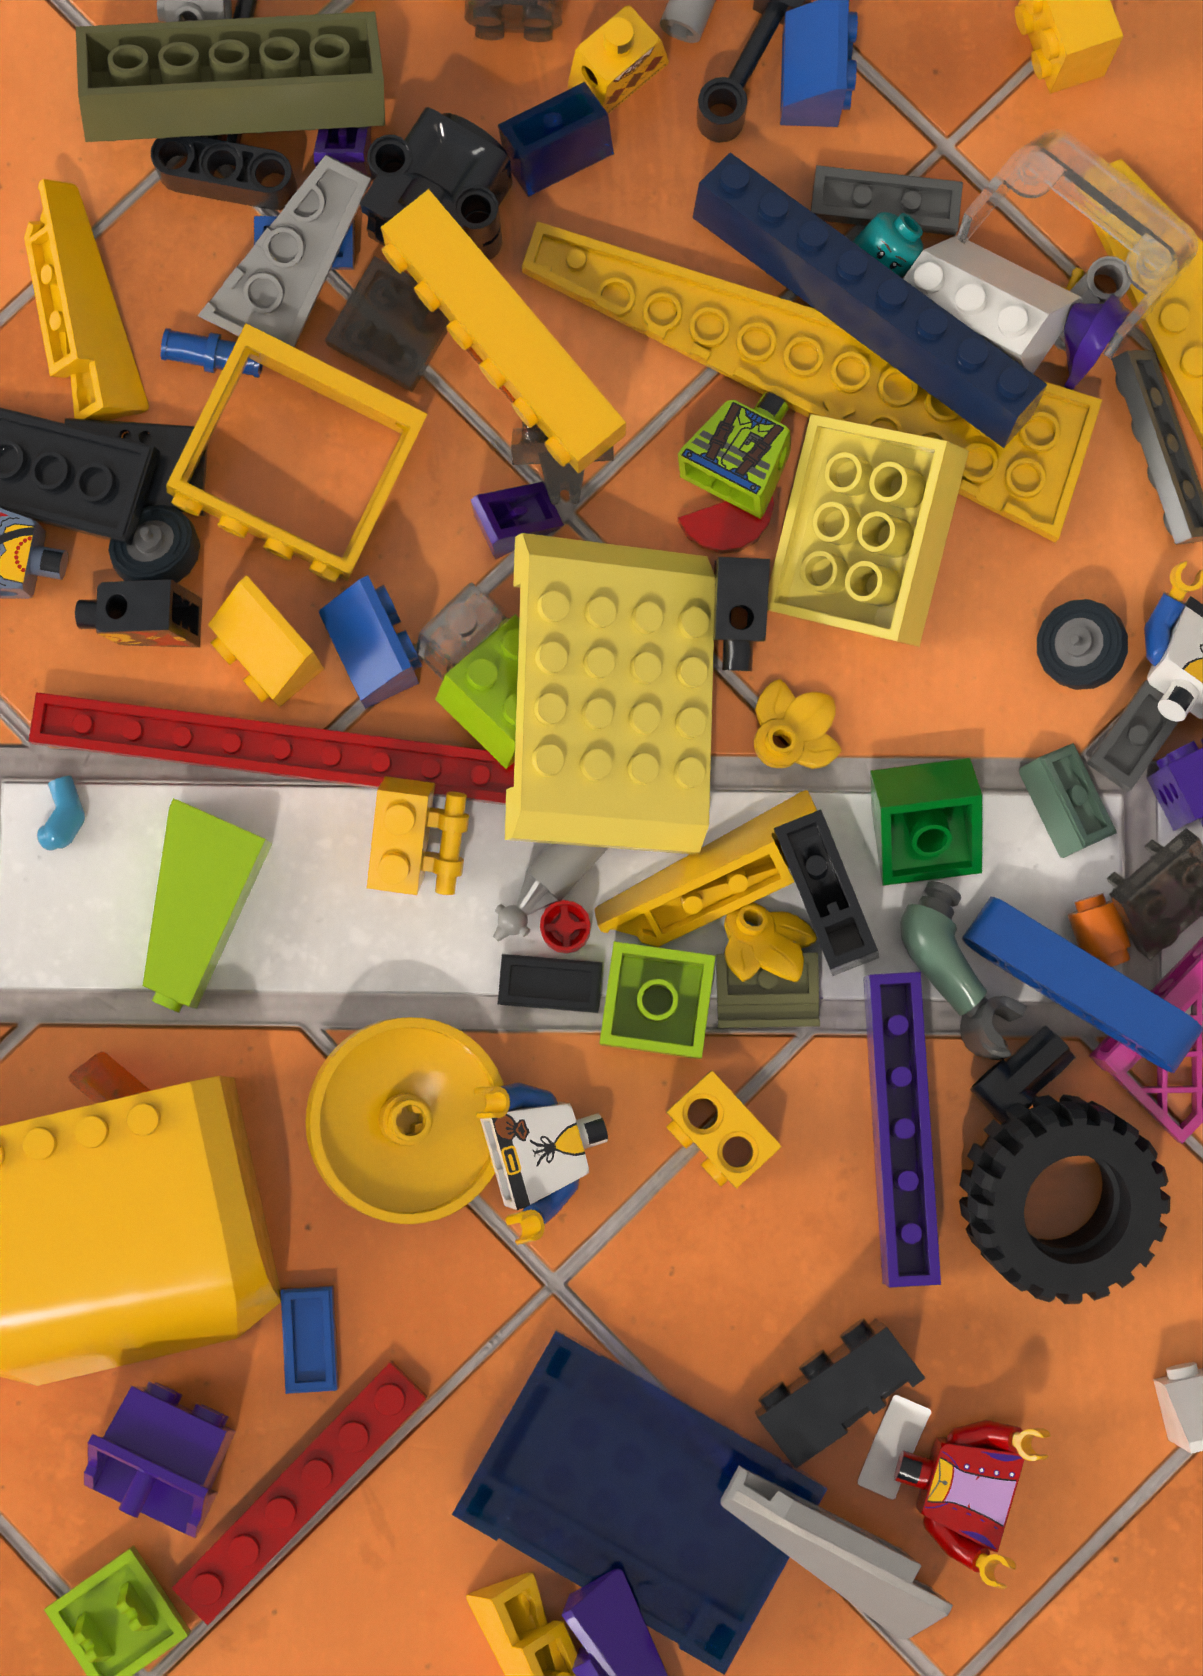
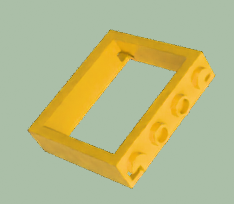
M245 323L166 484L167 493L174 496L171 503L185 512L199 516L203 510L219 518L220 520L217 525L230 534L245 538L248 532L266 541L263 548L282 559L290 561L292 556L295 555L311 563L309 571L327 581L336 583L338 577L348 581L428 414ZM249 358L401 434L342 558L189 484Z

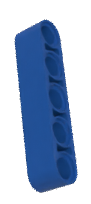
M996 897L988 899L962 937L963 942L980 956L1168 1072L1174 1073L1203 1031V1027L1184 1011Z

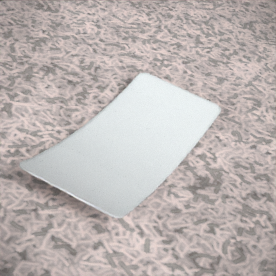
M899 1395L893 1396L860 1473L858 1485L893 1500L896 1498L901 1485L900 1482L894 1481L899 1456L902 1451L914 1452L931 1414L930 1409Z

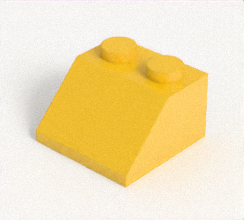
M247 575L238 582L208 623V626L217 635L210 642L211 645L229 665L238 659L250 673L243 679L244 683L262 703L271 697L278 707L282 706L324 670L314 651Z

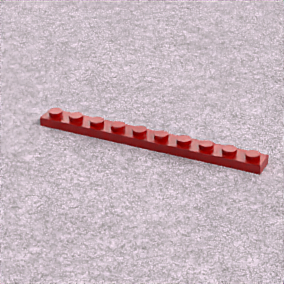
M38 692L35 695L28 742L34 745L375 789L379 788L385 776L435 783L434 796L446 798L447 792H460L467 795L466 800L499 805H506V789L514 787L515 762L506 769L487 750Z

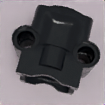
M425 107L405 140L396 135H384L377 138L370 145L367 157L373 183L360 202L362 213L368 216L367 232L371 239L386 246L381 226L429 189L488 260L494 258L499 253L502 246L499 205L513 183L508 153L490 134L463 117L451 113L441 114L432 108Z

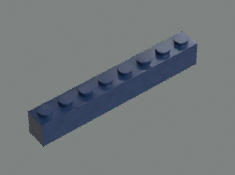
M729 153L699 182L693 219L1001 447L1005 448L1034 415L1047 386L1045 382L735 155Z

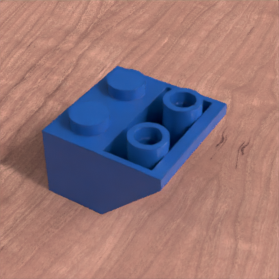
M816 0L785 12L782 31L780 125L838 127L842 110H850L852 91H855L857 62L852 60L853 43H856L858 13L849 11V0Z
M367 575L357 580L318 611L365 709L419 684L414 670L422 667V664L406 630L396 634L393 625L400 623L401 620L384 585L375 589Z

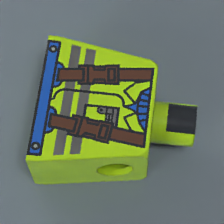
M765 392L754 409L736 400L726 401L679 451L680 478L761 519L765 514L791 451L790 430L787 426L780 423L789 410L787 403L779 396L770 392Z

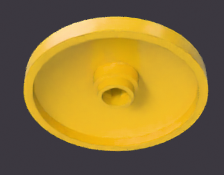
M402 1017L382 1020L367 1025L343 1040L330 1053L313 1081L308 1097L305 1120L306 1137L312 1160L318 1173L332 1192L345 1204L364 1215L396 1224L426 1223L449 1216L478 1196L495 1174L481 1120L476 1117V1113L485 1110L486 1099L484 1095H474V1089L477 1087L504 1086L503 1080L497 1067L483 1048L471 1037L448 1024L426 1018Z

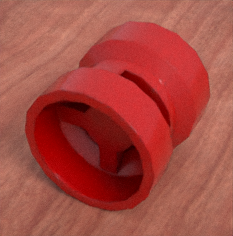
M561 900L554 902L545 909L541 916L540 930L543 940L549 948L558 953L569 954L585 946L590 937L591 923L588 913L581 905L574 901Z

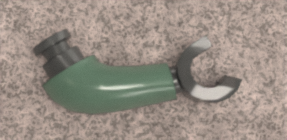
M929 881L924 890L928 896H922L918 905H907L902 915L900 925L903 944L921 972L958 1015L963 1016L960 1032L967 1049L977 1056L992 1060L1011 1057L1007 1041L996 1032L993 1026V1014L1011 1022L1023 1017L1027 1006L1007 996H996L990 999L985 997L987 990L975 975L954 936L957 927L951 920L955 913L952 907L959 904L961 895L947 884Z

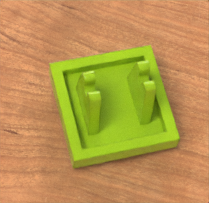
M134 1545L44 1609L87 1676H133L191 1633Z

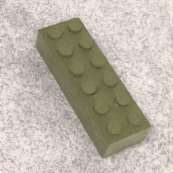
M375 12L76 27L78 98L85 142L385 126L384 77Z

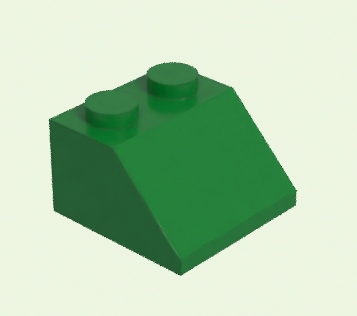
M970 758L870 770L871 810L883 886L982 873V792Z

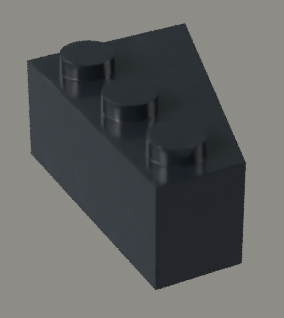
M864 1318L859 1320L841 1334L840 1338L844 1343L829 1355L824 1350L817 1352L799 1367L803 1373L801 1377L788 1387L783 1381L777 1383L758 1399L762 1407L755 1411L757 1418L795 1468H798L847 1434L849 1431L847 1428L869 1411L874 1415L887 1406L885 1399L905 1383L909 1382L914 1387L925 1379V1376L887 1326L878 1319H874L869 1324Z

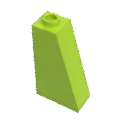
M174 798L168 811L142 986L155 991L152 999L153 1002L180 1013L183 1004L197 1009L272 844L265 838Z

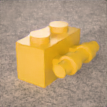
M385 776L377 789L367 889L417 895L424 881L425 871L437 874L436 893L454 895L457 877L463 874L464 859L459 856L462 833L468 831L469 814L465 813L467 795L460 792H447L445 809L433 808L435 783ZM430 827L442 830L439 853L427 851Z

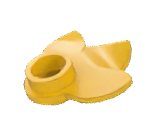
M781 679L771 682L758 698L755 707V713L760 724V728L754 737V749L758 758L765 765L772 768H787L797 763L811 769H818L830 764L842 751L838 743L832 737L825 734L835 717L836 707L833 697L822 692H810L795 698L789 687ZM772 737H782L787 741L788 747H777Z
M754 902L727 914L724 921L726 934L729 939L724 956L728 967L738 979L745 982L762 968L792 982L799 981L804 966L801 948L809 947L817 941L814 930L807 922L789 912H769L765 907ZM745 921H749L753 923L755 926H751L747 924Z

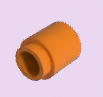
M1104 893L1074 902L1077 911L1068 914V918L1078 947L1110 967L1129 961L1130 956L1127 948L1131 947V942L1117 900L1106 902Z

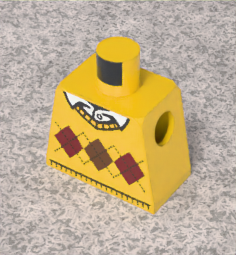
M630 5L625 6L577 47L569 75L568 88L600 122L669 64L663 43ZM593 77H596L598 85L591 80Z

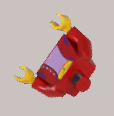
M983 1420L953 1428L947 1438L936 1437L929 1458L907 1451H902L899 1456L894 1481L920 1489L916 1508L924 1515V1529L946 1555L972 1571L980 1572L983 1582L989 1586L1000 1589L1007 1588L1005 1584L999 1583L994 1576V1569L997 1564L1002 1563L1006 1567L1016 1570V1564L1011 1558L997 1554L990 1555L989 1550L994 1552L999 1550L1024 1460L1038 1461L1048 1458L1046 1454L1036 1453L1031 1443L1034 1436L1041 1438L1051 1437L1049 1431L1044 1428L1026 1429L1023 1431L1018 1426Z

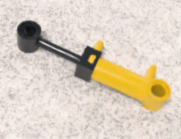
M754 0L753 10L761 13L762 16L729 77L714 78L708 81L700 90L696 119L697 126L703 136L718 143L728 142L736 138L742 131L747 108V96L744 91L746 84L779 23L784 25L785 12L811 3V0ZM715 104H726L734 112L728 116L720 117L713 114L710 108Z

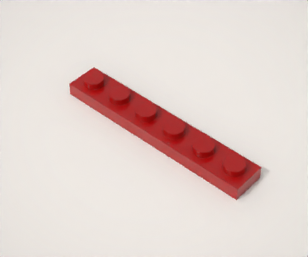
M391 1360L171 1589L208 1626L428 1396Z

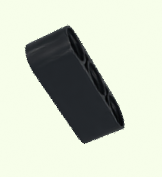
M200 136L157 138L151 148V160L161 182L174 192L264 209L280 210L285 208V205L297 191V183L288 159L282 153L275 150ZM175 156H185L188 158L186 163L178 169L166 168L167 162ZM222 165H233L236 167L229 177L217 178L213 176L215 170ZM272 173L284 176L283 181L275 187L261 185L263 179Z

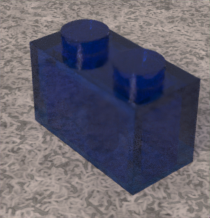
M585 82L498 124L502 147L510 158L511 173L528 197L614 154L608 113Z

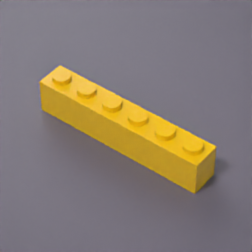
M429 189L381 226L386 245L381 250L389 263L398 273L401 274L407 270L418 283L414 290L421 301L431 312H434L437 308L443 312L450 321L446 328L456 343L465 351L469 347L475 350L483 360L479 364L482 373L496 389L503 385L516 399L511 405L517 415L529 428L535 424L538 425L549 438L544 442L545 447L562 467L570 463L579 474L626 436L625 420Z

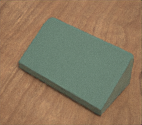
M1074 743L1041 756L1019 769V774L1061 858H1065L1117 833Z

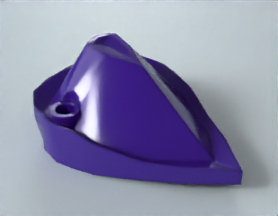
M1111 294L1104 304L1075 303L1071 308L1064 328L1069 378L1064 388L1070 390L1075 388L1094 366L1131 312L1116 295Z

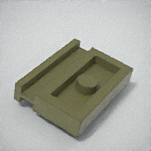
M818 952L803 953L804 966L798 982L778 977L762 968L749 980L742 982L728 967L724 954H716L717 1028L819 1027Z

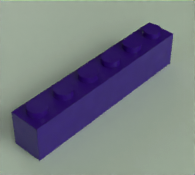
M921 972L870 974L863 978L882 1284L889 1288L941 1285Z

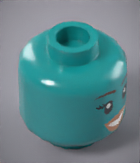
M890 212L878 213L852 241L901 278H904L924 250V245L920 239L923 234L920 225L905 213H901L899 216Z

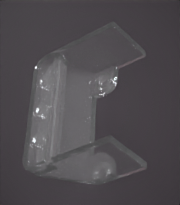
M1060 129L1048 130L1017 150L965 211L957 239L965 244L1010 189L1025 198L1041 197L1051 189L1130 250L1125 261L1126 276L1132 285L1146 295L1117 329L1103 353L1112 359L1191 264L1198 250V239L1194 230L1072 134Z

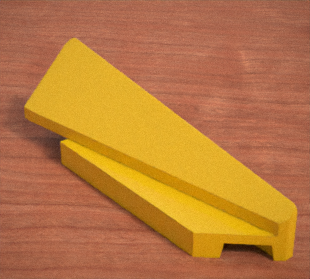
M42 179L38 185L43 206L40 221L28 222L24 240L50 376L61 378L71 376L75 419L107 421L143 413L149 409V404L79 189L73 183Z
M808 790L801 791L701 848L700 853L687 855L598 905L594 911L600 931L608 933L611 929L637 936L641 943L660 947L794 883L795 881L789 870L774 828L818 811Z
M527 1572L466 1595L467 1602L505 1676H576L572 1668L577 1652L564 1622L553 1620L547 1623L533 1573Z

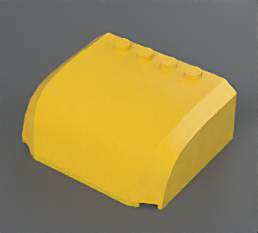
M215 1076L0 1126V1377L39 1386L237 1339L281 1303V1289L234 1077Z

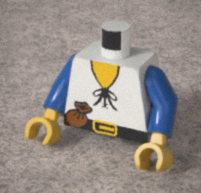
M1188 561L1177 564L1171 570L1170 582L1173 587L1170 593H1163L1144 627L1146 658L1152 664L1147 679L1151 686L1164 694L1158 703V710L1165 718L1175 722L1183 721L1189 712L1199 719H1203V604L1191 596L1186 602L1182 601L1187 592L1195 591L1203 585V569L1199 570L1194 582L1190 586L1185 585L1181 580V572L1186 567Z
M520 1082L499 1087H477L474 1089V1095H484L486 1107L483 1112L476 1113V1117L481 1120L504 1206L515 1210L524 1208L522 1212L507 1215L505 1218L506 1224L520 1223L522 1233L520 1238L515 1240L517 1245L539 1240L543 1236L545 1225L558 1214L578 1190L579 1179L589 1173L584 1149L608 1141L607 1129L603 1118L597 1113L576 1120L570 1103L557 1102L556 1097L551 1091Z

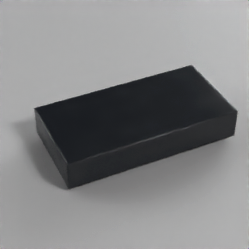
M502 954L498 1005L598 1013L603 962Z

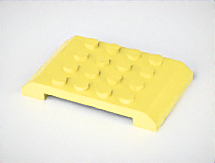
M527 533L519 534L515 537L513 587L521 588L514 787L506 789L505 840L680 854L700 853L709 827L715 575L708 556Z

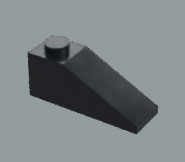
M820 809L775 827V833L832 976L880 958L822 810Z

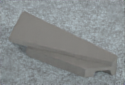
M738 1466L721 1498V1506L897 1638L902 1640L909 1639L949 1615L953 1605L932 1587L915 1579L922 1565L901 1548Z

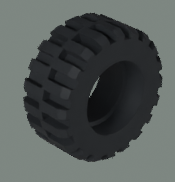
M1063 1094L1059 1102L1049 1095L1034 1097L1032 1100L1033 1108L1027 1109L1021 1103H1018L1006 1110L1009 1119L1004 1123L999 1124L993 1119L985 1127L984 1131L989 1137L982 1146L973 1143L967 1155L974 1164L972 1170H962L959 1184L968 1193V1197H962L959 1200L961 1216L969 1222L965 1230L971 1242L981 1251V1255L1010 1284L1021 1292L1027 1290L1036 1299L1051 1302L1056 1296L1064 1304H1080L1083 1301L1082 1294L1085 1293L1094 1301L1109 1296L1110 1291L1108 1287L1112 1284L1117 1283L1123 1288L1135 1279L1131 1271L1139 1263L1147 1267L1155 1256L1149 1251L1153 1241H1163L1167 1226L1160 1222L1161 1214H1168L1170 1212L1171 1196L1160 1189V1187L1166 1186L1169 1182L1165 1167L1155 1161L1158 1155L1157 1151L1150 1141L1139 1135V1130L1094 1101L1087 1103L1078 1096ZM1072 1156H1089L1094 1159L1101 1171L1102 1192L1099 1204L1092 1217L1079 1230L1068 1236L1052 1240L1033 1237L1026 1229L1024 1207L1027 1194L1034 1180L1044 1169L1061 1159Z

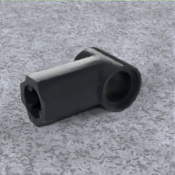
M1043 1026L1006 1061L1002 1059L972 1085L970 1090L1002 1124L1009 1119L1006 1113L1007 1109L1018 1103H1021L1027 1109L1030 1108L1033 1098L1038 1097L1036 1094L1058 1076L1076 1057L1068 1045L1047 1026Z

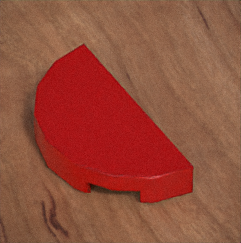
M773 495L761 519L725 501L680 516L677 522L686 537L691 541H695L703 548L714 550L720 554L739 552L756 543L768 527L774 507Z

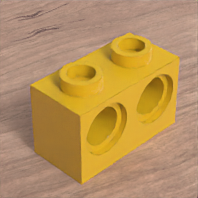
M713 1071L707 1073L666 1111L672 1119L666 1128L685 1149L694 1143L702 1151L707 1159L700 1165L720 1187L729 1181L737 1189L782 1147ZM697 1099H707L716 1108L717 1116L715 1122L705 1129L694 1127L688 1119V1108ZM736 1136L744 1138L751 1147L749 1160L744 1165L738 1167L730 1166L724 1160L722 1153L726 1141Z

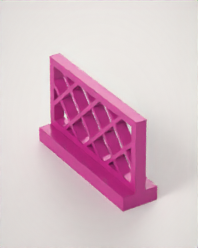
M1203 937L1151 990V992L1184 1012L1192 1005V1014L1188 1015L1194 1018L1201 1026L1203 1021ZM1202 1033L1192 1046V1050L1185 1056L1192 1057V1085L1168 1086V1071L1158 1066L1157 1086H1139L1127 1072L1144 1057L1110 1036H1107L1089 1055L1102 1070L1109 1072L1178 1143L1183 1144L1203 1123ZM1147 1093H1157V1104ZM1167 1093H1192V1112L1178 1126L1167 1115Z

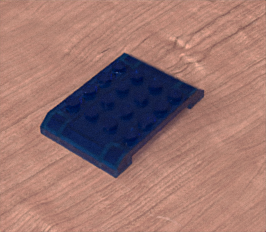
M556 1329L453 1510L452 1515L496 1541L498 1538L581 1587L616 1568L621 1569L624 1572L646 1625L678 1643L679 1649L725 1675L790 1558L721 1506V1498L738 1466H741L817 1506L826 1493L827 1487L800 1468H795L788 1461L580 1340Z

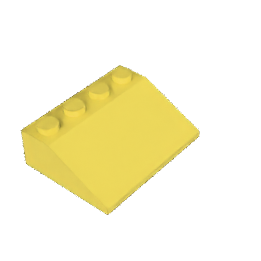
M810 414L769 582L767 610L920 647L969 450L945 440Z

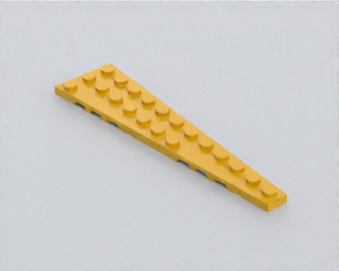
M536 222L522 264L523 274L762 395L765 392H770L779 396L787 403L790 409L810 418V414L945 440L969 450L958 494L1054 543L1059 540L1102 399L1045 382L1047 386L1034 415L1003 448L814 308L542 222Z

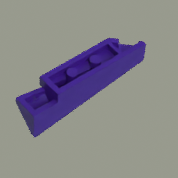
M616 1568L569 1594L562 1617L583 1645L579 1648L572 1668L576 1676H668L624 1572L621 1569Z

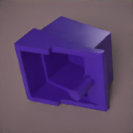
M149 1381L146 1388L131 1386L105 1435L98 1437L92 1434L88 1441V1465L84 1471V1485L120 1502L121 1504L118 1509L128 1515L138 1518L141 1512L186 1535L196 1538L218 1492L211 1488L236 1431L225 1426L229 1416L204 1404H196L194 1409L191 1410L179 1404L183 1394L165 1385Z

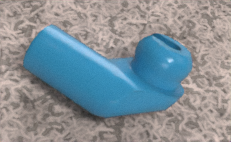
M72 776L60 777L48 783L56 808L45 825L40 826L37 832L38 842L46 850L53 851L57 848L63 849L72 843L84 823L85 813Z

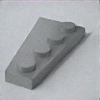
M325 155L288 201L285 208L265 230L253 248L197 316L237 336L240 335L245 323L295 347L356 216L360 202L365 196L373 178L329 155Z

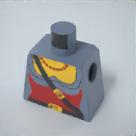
M0 508V598L29 599L34 595L37 576L60 580L64 578L68 564V553L66 550L44 547L46 531L38 522Z

